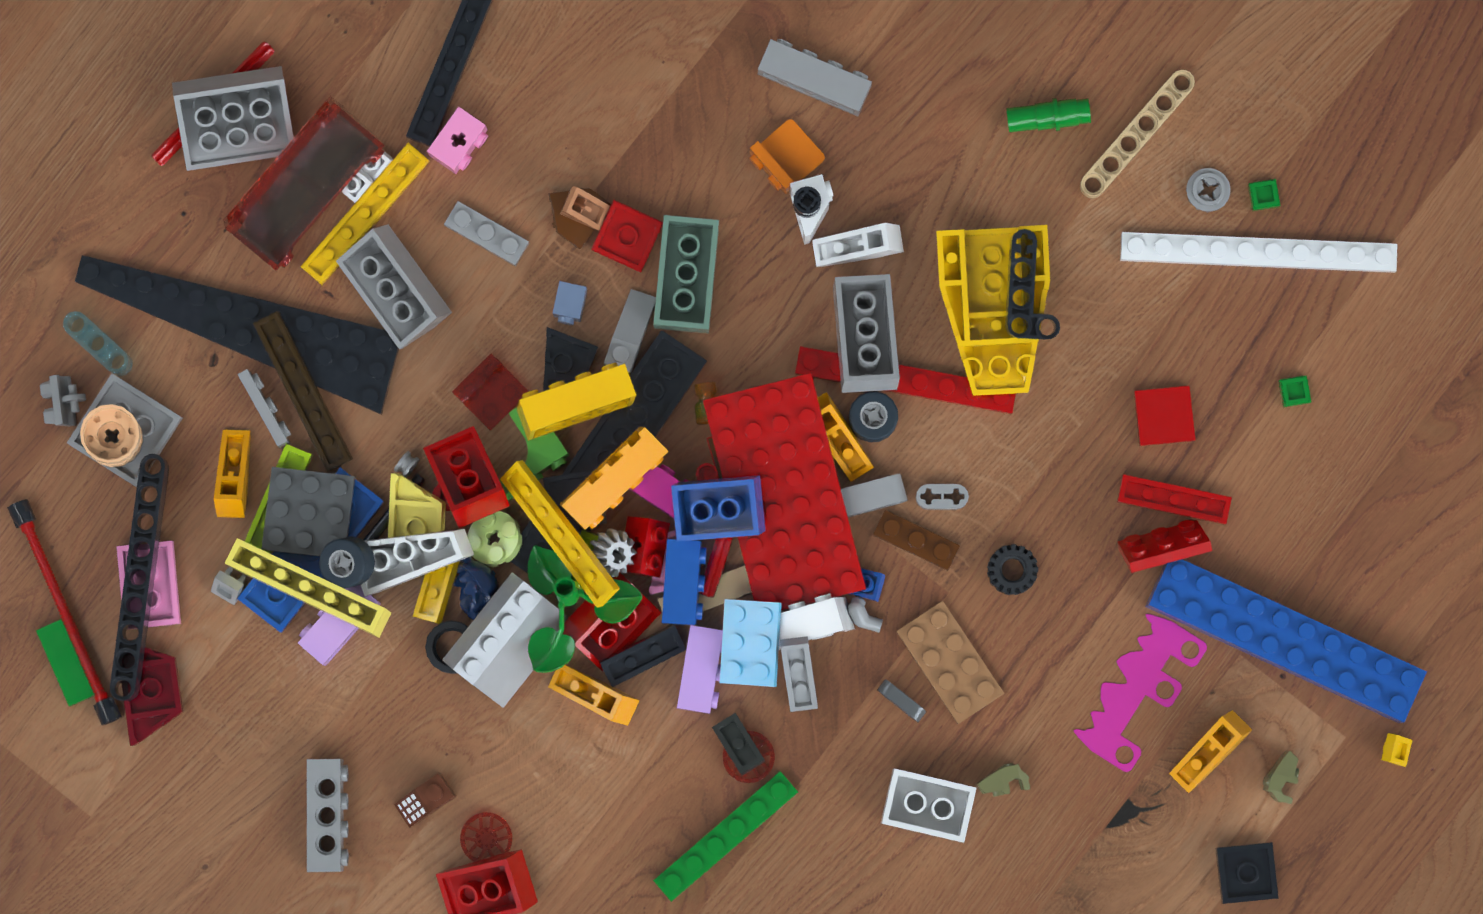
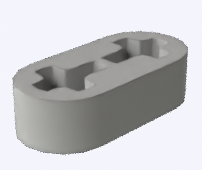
M926 484L918 489L915 498L917 504L922 509L958 510L966 505L969 495L966 488L959 484ZM929 489L931 494L940 495V499H933L931 504L928 505L924 499L920 498V495L925 494L926 490ZM956 489L960 495L964 496V499L959 500L958 504L955 505L952 499H944V495H951L953 490Z

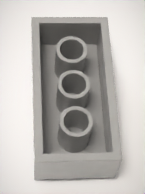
M890 274L835 277L833 298L842 393L897 390L900 377Z

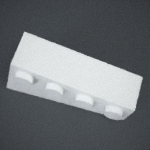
M465 529L365 540L374 553L375 566L372 575L366 582L361 584L364 596L376 594L473 556L474 553Z
M826 594L814 598L816 602L814 604L805 606V602L802 601L789 605V611L781 613L779 650H781L780 640L808 636V640H816L832 636L835 632H846L855 629L848 612L846 597L832 598L831 594Z

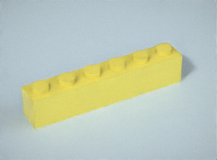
M238 538L225 561V564L378 638L391 615V612L386 608Z

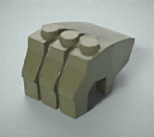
M1285 751L1263 780V790L1267 791L1276 802L1292 804L1293 801L1292 797L1283 795L1281 790L1286 782L1298 783L1299 768L1296 767L1299 759L1291 751Z
M1013 763L1000 766L996 771L975 784L982 794L992 792L993 797L1010 794L1009 782L1014 779L1019 781L1021 790L1030 789L1029 776L1020 769L1019 764L1014 765Z

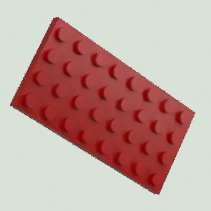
M812 373L703 400L722 478L760 475L766 531L760 535L738 537L754 601L782 603L781 610L789 609V605L804 601L805 604L815 602L814 598L826 594H831L833 598L866 590Z

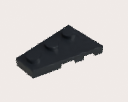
M547 327L543 392L549 390L548 386L555 382L564 381L567 384L576 381L575 376L589 372L598 346Z

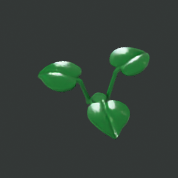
M534 546L528 561V578L532 588L538 593L548 595L554 591L559 602V630L557 632L550 627L537 630L529 640L528 654L533 670L539 673H547L565 666L571 660L575 651L574 639L569 635L563 634L565 606L574 605L579 597H582L589 603H594L582 589H577L574 580L571 579L573 575L554 550ZM613 579L620 589L604 606L594 607L596 616L607 623H618L625 620L642 600V594L636 587L627 582Z

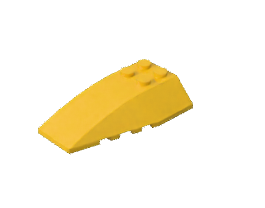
M1047 225L936 231L939 288L973 396L1029 393L1039 340L1013 338L1008 335L1005 328L1010 239L1017 231L1027 229L1035 234L1037 238L1033 314H1044L1050 284ZM1022 235L1020 239L1016 240V244L1021 245V254L1015 253V259L1020 257L1030 259V254L1024 255L1025 247L1030 245V240H1026L1025 235ZM1023 262L1016 264L1015 274L1020 278L1027 277L1029 274L1027 264ZM1022 290L1015 291L1013 294L1015 304L1019 306L1026 304L1027 294ZM1015 318L1011 324L1012 330L1018 334L1023 333L1026 329L1025 321L1021 318Z

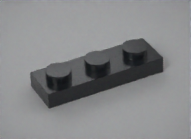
M671 624L600 660L599 663L611 687H614L685 651L686 647L675 625Z

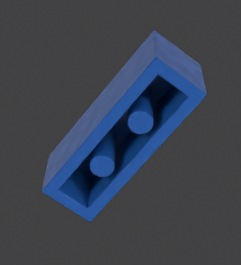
M667 539L662 623L697 626V620H702L703 603H698L699 592H704L705 575H700L701 564H706L707 547H702L701 541Z

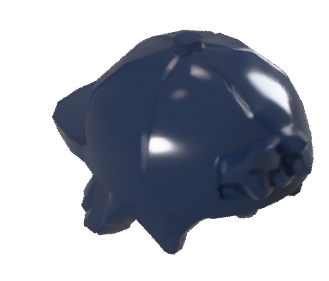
M470 556L460 560L461 564L458 565L457 569L458 576L453 586L461 587L459 597L460 608L464 610V613L471 620H474L499 589V582L493 570L491 571L484 563L473 561Z

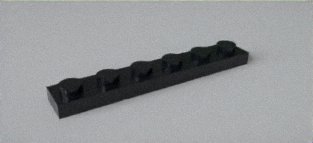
M493 0L461 1L410 124L406 138L428 147L436 139Z

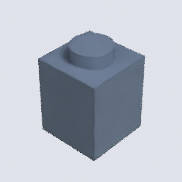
M559 281L553 308V316L558 318L557 322L567 325H574V321L581 323L588 292L587 287Z

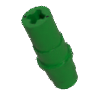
M1052 98L1050 102L1006 108L1009 133L1036 129L1038 131L1048 129L1060 131V128L1091 123L1088 98L1058 101L1056 98Z

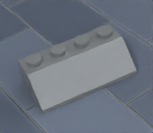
M389 224L370 230L336 260L399 349H403L434 329L452 313Z

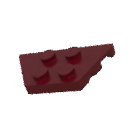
M146 647L138 696L131 701H124L130 746H136L183 713L176 657ZM131 653L126 654L122 659V664L126 669L131 668L135 663V658ZM128 681L121 682L123 696H127L131 691V685Z

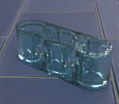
M77 311L70 312L65 316L63 321L64 330L107 370L117 376L126 375L131 371L133 361L130 355L93 321ZM76 319H83V329L79 332H73L72 323ZM97 337H103L104 346L100 350H93V340ZM116 356H123L125 360L123 366L119 369H114L112 367V360Z

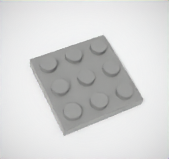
M111 373L67 441V444L91 458L81 443L80 430L83 420L90 411L102 405L113 404L124 407L133 414L142 429V447L135 459L128 464L120 467H104L137 487L141 460L148 454L160 455L183 418ZM109 432L107 434L109 437L107 443L110 441L117 443L119 441L117 438L119 432L116 434ZM156 460L152 461L149 464L148 471L151 469L152 465Z

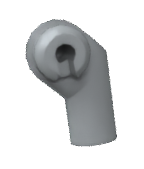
M860 597L853 598L848 605V612L854 624L879 633L883 619L869 616L865 608V600Z

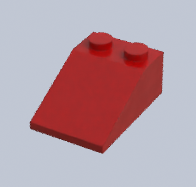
M474 426L423 448L458 528H462L510 506L504 489Z
M522 849L497 854L436 874L448 914H517L526 911L538 903Z

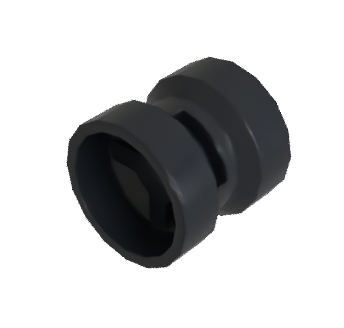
M802 187L794 195V211L802 218L814 217L820 210V193L813 187Z

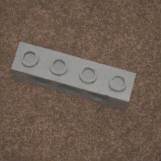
M307 759V872L344 871V866H348L349 854L348 849H344V838H348L349 829L348 821H344L343 810H348V793H343V782L348 781V765H343V759ZM330 779L335 784V790L331 795L327 796L321 791V784L323 781ZM326 807L332 808L335 812V819L329 824L321 819V812ZM327 835L335 840V847L330 852L325 851L321 846L323 837Z

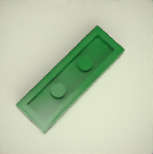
M60 619L36 630L67 704L71 707L95 696V693H93L94 690L90 686V680L87 679L85 670H83L84 667H82L81 661H79L80 657H78L77 651L73 647V641L70 640V635L66 631V625Z

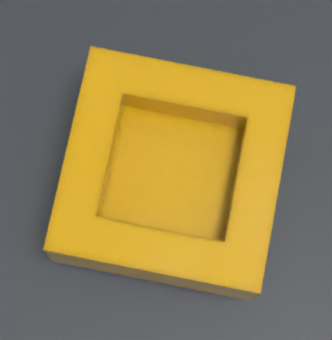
M1388 733L1386 742L1383 745L1381 760L1406 767L1412 740Z

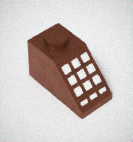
M438 773L394 805L410 828L456 796L442 774Z

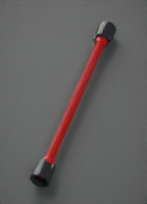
M28 499L7 507L15 527L21 528L22 533L26 535L27 541H29L28 543L31 544V550L34 557H36L35 559L38 560L37 563L40 570H42V576H44V580H46L45 582L49 586L48 589H50L49 592L53 596L52 599L56 602V608L60 612L59 615H61L63 624L66 625L65 628H67L66 631L70 635V640L73 641L72 644L75 651H77L76 654L80 657L79 661H81L80 663L84 667L83 670H85L86 677L90 680L89 683H91L90 686L94 690V699L96 701V704L93 706L101 726L112 723L122 718V715L114 697L109 698L108 693L103 690L100 678L96 674L97 672L94 671L95 668L92 661H90V655H87L88 651H86L87 649L83 645L84 642H82L83 639L79 635L80 632L76 629L77 626L74 619H72L73 616H71L70 609L66 606L67 603H65L66 600L62 596L63 593L59 590L60 587L57 580H55L56 577L52 574L53 570H51L52 568L48 564L49 561H47L46 554H44L45 552L41 548L42 545L39 538H37L38 536L35 535L33 521L36 518Z

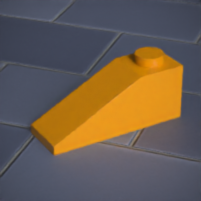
M826 392L819 396L818 400L831 452L843 472L852 482L873 469L874 466L843 415Z
M249 430L222 431L214 491L217 517L245 518L251 438Z
M568 665L555 670L548 686L550 689L604 718L627 726L640 701Z
M1233 710L1228 712L1211 727L1169 774L1190 793L1246 738L1252 729Z

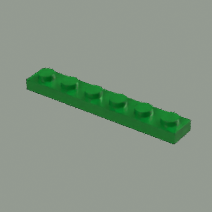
M780 771L653 881L672 902L793 798L798 791Z

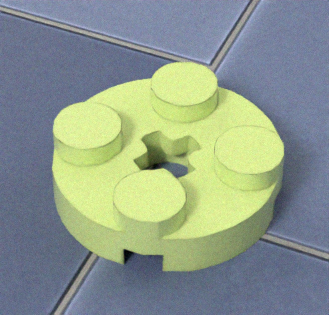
M501 511L473 522L467 535L474 553L472 557L488 567H498V564L508 563L513 560L522 545V535L520 534L518 522L510 515ZM498 533L499 542H493L490 545L489 539L491 535Z

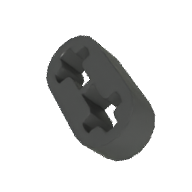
M886 679L877 689L880 694L917 723L927 712Z

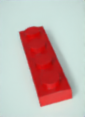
M1124 474L1121 478L1117 498L1118 503L1223 525L1227 524L1232 497Z

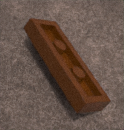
M886 510L873 536L946 571L949 570L960 545Z

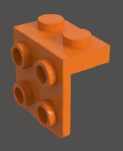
M792 119L783 123L762 143L757 141L750 147V161L758 170L763 168L770 176L767 179L777 191L781 189L785 194L790 191V183L803 180L825 160L821 150Z

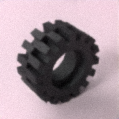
M1016 544L1005 545L998 549L991 556L987 566V575L991 585L997 591L1003 592L1006 595H1018L1027 591L1036 581L1038 573L1037 560L1032 555L1033 553L1025 549L1024 546H1017ZM1016 559L1022 564L1023 574L1020 579L1011 581L1004 577L1002 566L1005 561Z

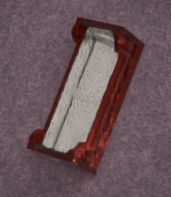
M330 95L223 219L225 229L274 270L277 271L280 266L285 268L294 257L291 252L296 243L360 169L370 161L375 164L384 153L382 150L385 146L384 143Z

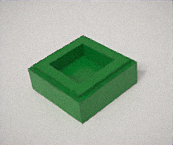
M1276 179L1248 184L1252 211L1281 206Z
M1307 375L1280 379L1278 381L1283 408L1310 404L1312 402Z

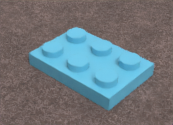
M725 599L720 683L777 687L782 603Z

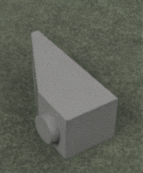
M633 289L630 290L606 354L604 366L611 363H617L618 366L625 364L629 376L632 374L656 303V297Z

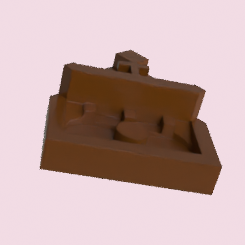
M580 188L611 207V203L592 189ZM569 191L548 193L552 208L553 228H556V232L576 248L581 249L595 229L560 214Z

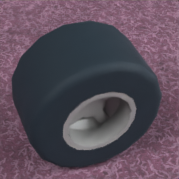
M878 391L866 392L859 395L852 403L848 414L849 425L853 433L861 440L880 442L888 438L895 430L898 422V409L888 395Z
M350 536L335 539L328 543L320 554L319 565L325 580L342 588H350L361 585L370 578L374 571L375 559L372 549L361 538Z

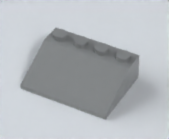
M282 66L172 83L187 171L296 154Z
M511 573L442 661L504 708L533 671L528 654V644L531 636L537 630L545 627L553 628L558 632L559 609L514 573ZM564 614V622H565L569 617H567V616Z

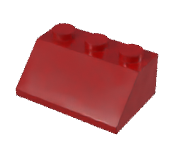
M620 572L617 577H612L613 579L621 580L633 585ZM642 594L641 602L625 620L618 623H607L596 616L594 611L595 605L585 600L564 622L563 634L571 636L575 641V646L604 673L599 661L630 646L661 612Z

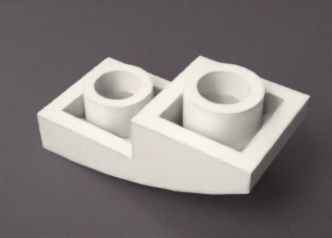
M371 142L356 162L348 167L335 187L356 203L391 163L393 158L377 144Z

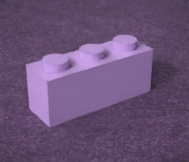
M361 585L344 588L375 604H381L372 595L364 596ZM320 610L317 614L320 617L314 625L309 623L299 634L302 639L298 644L322 665L326 666L359 628Z
M690 625L677 709L710 714L711 708L717 709L719 692H714L715 682L720 681L721 665L719 664V658L722 651L723 630Z

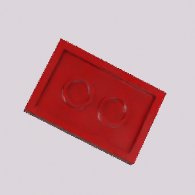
M1184 520L1176 526L1155 528L1150 533L1129 535L1124 540L1117 541L1119 552L1131 573L1212 551L1211 542L1198 520Z

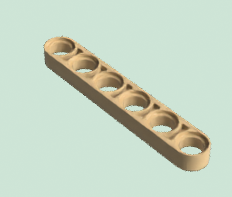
M1178 70L1173 73L1085 174L1080 182V189L1084 196L1088 198L1099 197L1188 96L1195 83L1194 76L1189 71ZM1176 77H1186L1189 80V87L1186 90L1177 89L1174 85ZM1165 96L1171 100L1172 105L1169 110L1163 111L1157 107L1156 101L1159 97ZM1142 117L1151 118L1154 123L1153 129L1150 131L1142 130L1138 124L1139 119ZM1123 138H1133L1136 142V148L1130 152L1123 150L1121 147V140ZM1106 158L1116 159L1118 162V169L1116 171L1108 172L1104 169L1103 161ZM1096 178L1100 182V190L1094 193L1089 192L1085 187L1086 180Z

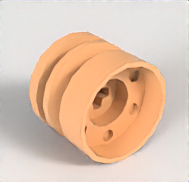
M113 404L102 405L90 411L83 420L80 430L81 443L86 452L100 465L108 467H120L133 461L139 454L143 443L142 429L133 414L124 407ZM109 432H112L113 434L119 432V434L117 435L119 441L117 443H114L112 441L107 443V441L109 440L107 434Z

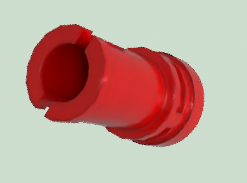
M704 463L697 468L696 478L697 480L717 479L718 471L714 465Z

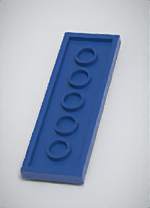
M341 467L335 473L340 475L351 476ZM356 479L348 537H358L384 504L381 498ZM283 552L272 553V555L325 579L320 571V557ZM254 578L237 598L280 633L286 629L305 604Z

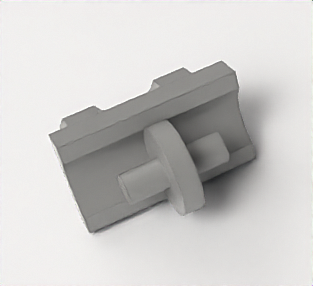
M49 376V381L40 384L41 396L44 399L52 398L53 408L44 409V422L57 426H76L75 413L80 412L79 402L86 401V394H77L76 384L72 385L71 376Z

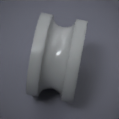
M407 451L395 466L394 471L402 472L403 476L407 478L415 469L420 459L418 457L413 458L411 452Z

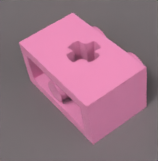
M458 107L429 147L427 153L431 158L455 174L460 169L464 171L472 160L470 156L475 147L479 149L488 137L486 134L487 127ZM464 137L465 145L459 144L455 147L454 139L460 140Z

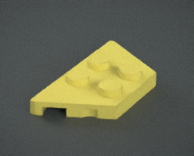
M391 473L388 538L445 531L446 502L400 473Z

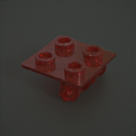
M492 354L487 356L452 391L490 431L518 404L520 399H523L522 395L529 392Z

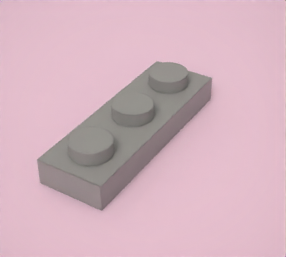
M457 201L444 223L445 227L515 267L529 245V241Z
M248 369L237 374L277 446L282 449L286 444H291L287 438L291 435V432L284 421L278 422L274 414L278 409L271 397H264L261 389L265 386L257 373L252 375Z
M808 636L780 640L790 712L818 709Z

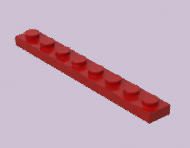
M800 346L795 374L804 375L812 373L813 378L841 383L838 353ZM899 364L900 379L897 390H883L1011 415L1016 393L973 396L967 377Z

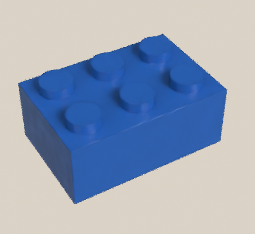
M760 475L677 482L671 485L677 541L760 535L766 531Z

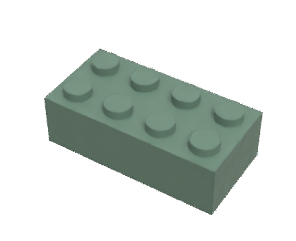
M664 215L654 329L709 334L719 220Z

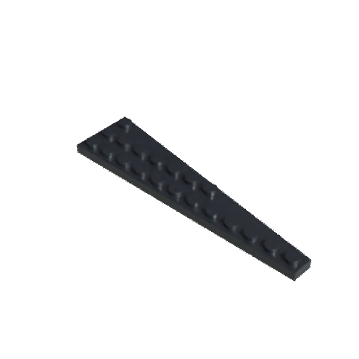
M84 255L81 256L75 278L76 283L274 369L275 367L253 323L279 311L316 386L382 415L399 348L386 330Z

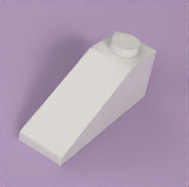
M882 223L812 240L816 267L880 258L904 252L900 225Z

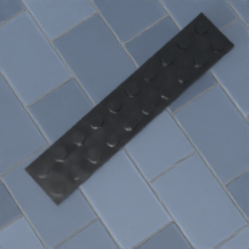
M661 330L630 375L636 393L633 404L603 415L563 474L596 469L639 426L645 427L656 438L706 365L707 360ZM531 520L521 533L522 545L520 551L510 561L527 574L528 561L534 546L553 550ZM588 527L587 529H576L579 535L581 534L582 530L588 532L592 531L590 527Z

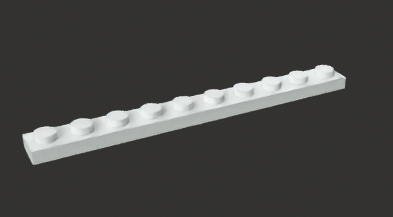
M1122 232L1120 261L1395 273L1397 271V244Z

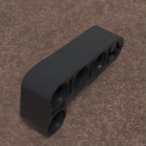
M1027 229L1017 231L1010 239L1005 328L1008 335L1013 338L1048 340L1058 335L1060 323L1053 315L1033 314L1037 238L1032 231ZM1022 235H1025L1026 240H1030V245L1025 247L1024 255L1030 254V259L1026 257L1015 259V253L1021 254V245L1016 244V240L1020 239ZM1019 262H1023L1029 267V274L1025 278H1020L1015 274L1014 269ZM1017 290H1022L1027 294L1028 299L1023 306H1019L1013 301V294ZM1015 318H1021L1026 323V329L1021 334L1015 333L1012 330L1011 324ZM1044 319L1050 320L1053 323L1054 329L1050 335L1042 334L1039 329V325Z

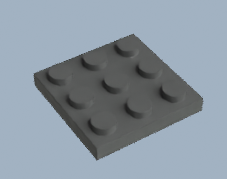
M272 467L261 550L320 557L322 550L328 543L335 539L348 537L356 477Z

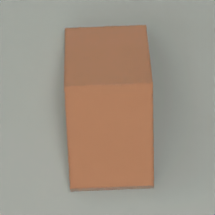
M572 186L560 214L599 231L610 205L577 186Z

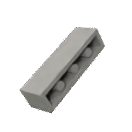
M772 39L770 40L758 67V75L857 117L859 116L872 81L868 80L869 77L859 71H853V73L843 70V65L832 60H828L827 63L817 59L818 55L809 50L803 49L802 52L792 48L793 45L783 39H778L777 42Z

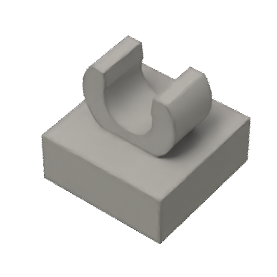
M229 567L225 573L220 570L215 576L211 592L235 605L238 601L237 598L242 593L246 576L242 574L236 580L231 577L233 568Z

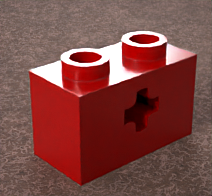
M628 516L625 533L635 542L631 548L635 549L637 553L631 556L634 564L626 565L627 573L661 578L670 523L651 518Z

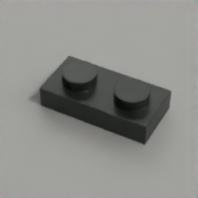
M736 713L712 727L741 776L765 762Z

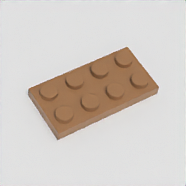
M943 601L896 631L957 724L1005 694Z

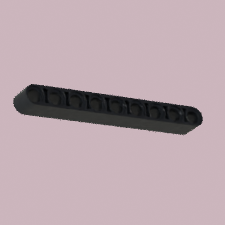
M157 454L144 456L139 468L110 681V692L115 699L120 701L135 699L140 690L169 475L168 462ZM154 460H159L161 463L160 471L157 474H150L148 471L149 464ZM149 488H156V499L152 502H147L144 496L145 492ZM151 515L154 520L153 526L148 530H144L141 527V520L144 516ZM142 543H148L150 547L149 554L145 557H139L137 554V548ZM139 570H143L146 574V580L143 584L136 585L133 581L134 574ZM134 598H140L142 601V608L137 613H133L130 610V602ZM135 625L138 628L139 634L135 640L130 641L126 637V630L130 626ZM131 653L135 658V663L131 668L126 669L122 664V659L126 654ZM123 681H128L131 685V691L127 696L120 695L118 687Z

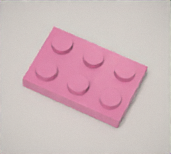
M174 541L159 542L148 627L181 624ZM148 543L138 546L137 554L139 557H145L149 554L150 547ZM129 545L117 546L121 600ZM143 570L137 571L133 577L134 583L141 585L145 582V572ZM134 598L130 602V610L133 613L141 610V599ZM132 625L127 630L138 628L135 625Z

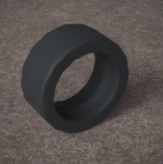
M451 620L442 622L431 630L427 636L425 649L427 658L434 667L445 673H457L440 659L436 651V644L440 636L445 632L457 631L463 634L468 628L467 625Z

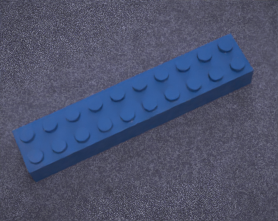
M1183 559L1164 564L1145 606L1397 723L1405 722L1427 671Z

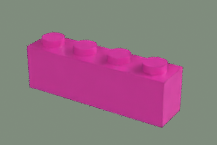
M661 464L660 467L657 466L653 470L649 469L643 475L644 479L633 490L629 489L674 519L671 485L680 481L673 477L676 472Z

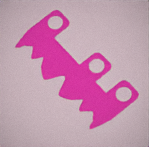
M1146 614V618L1152 624L1153 634L1137 638L1143 651L1129 652L1117 660V665L1124 674L1127 683H1102L1101 702L1105 711H1091L1090 714L1094 724L1093 729L1085 731L1080 729L1073 730L1077 737L1092 752L1124 772L1132 770L1141 756V749L1121 736V733L1145 695L1164 707H1170L1182 690L1180 682L1161 671L1170 655L1190 667H1195L1207 650V645L1204 641L1174 622L1151 614ZM1187 641H1193L1199 647V653L1193 659H1187L1182 655L1181 647ZM1162 681H1168L1174 687V693L1168 699H1162L1156 693V687ZM1121 746H1128L1133 751V759L1127 764H1122L1116 759V751Z

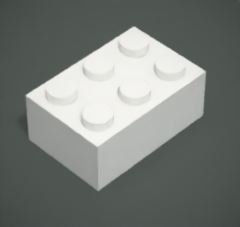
M893 769L881 824L964 843L976 787Z

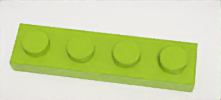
M286 444L276 467L306 471L313 455ZM269 485L244 541L259 549L262 548Z

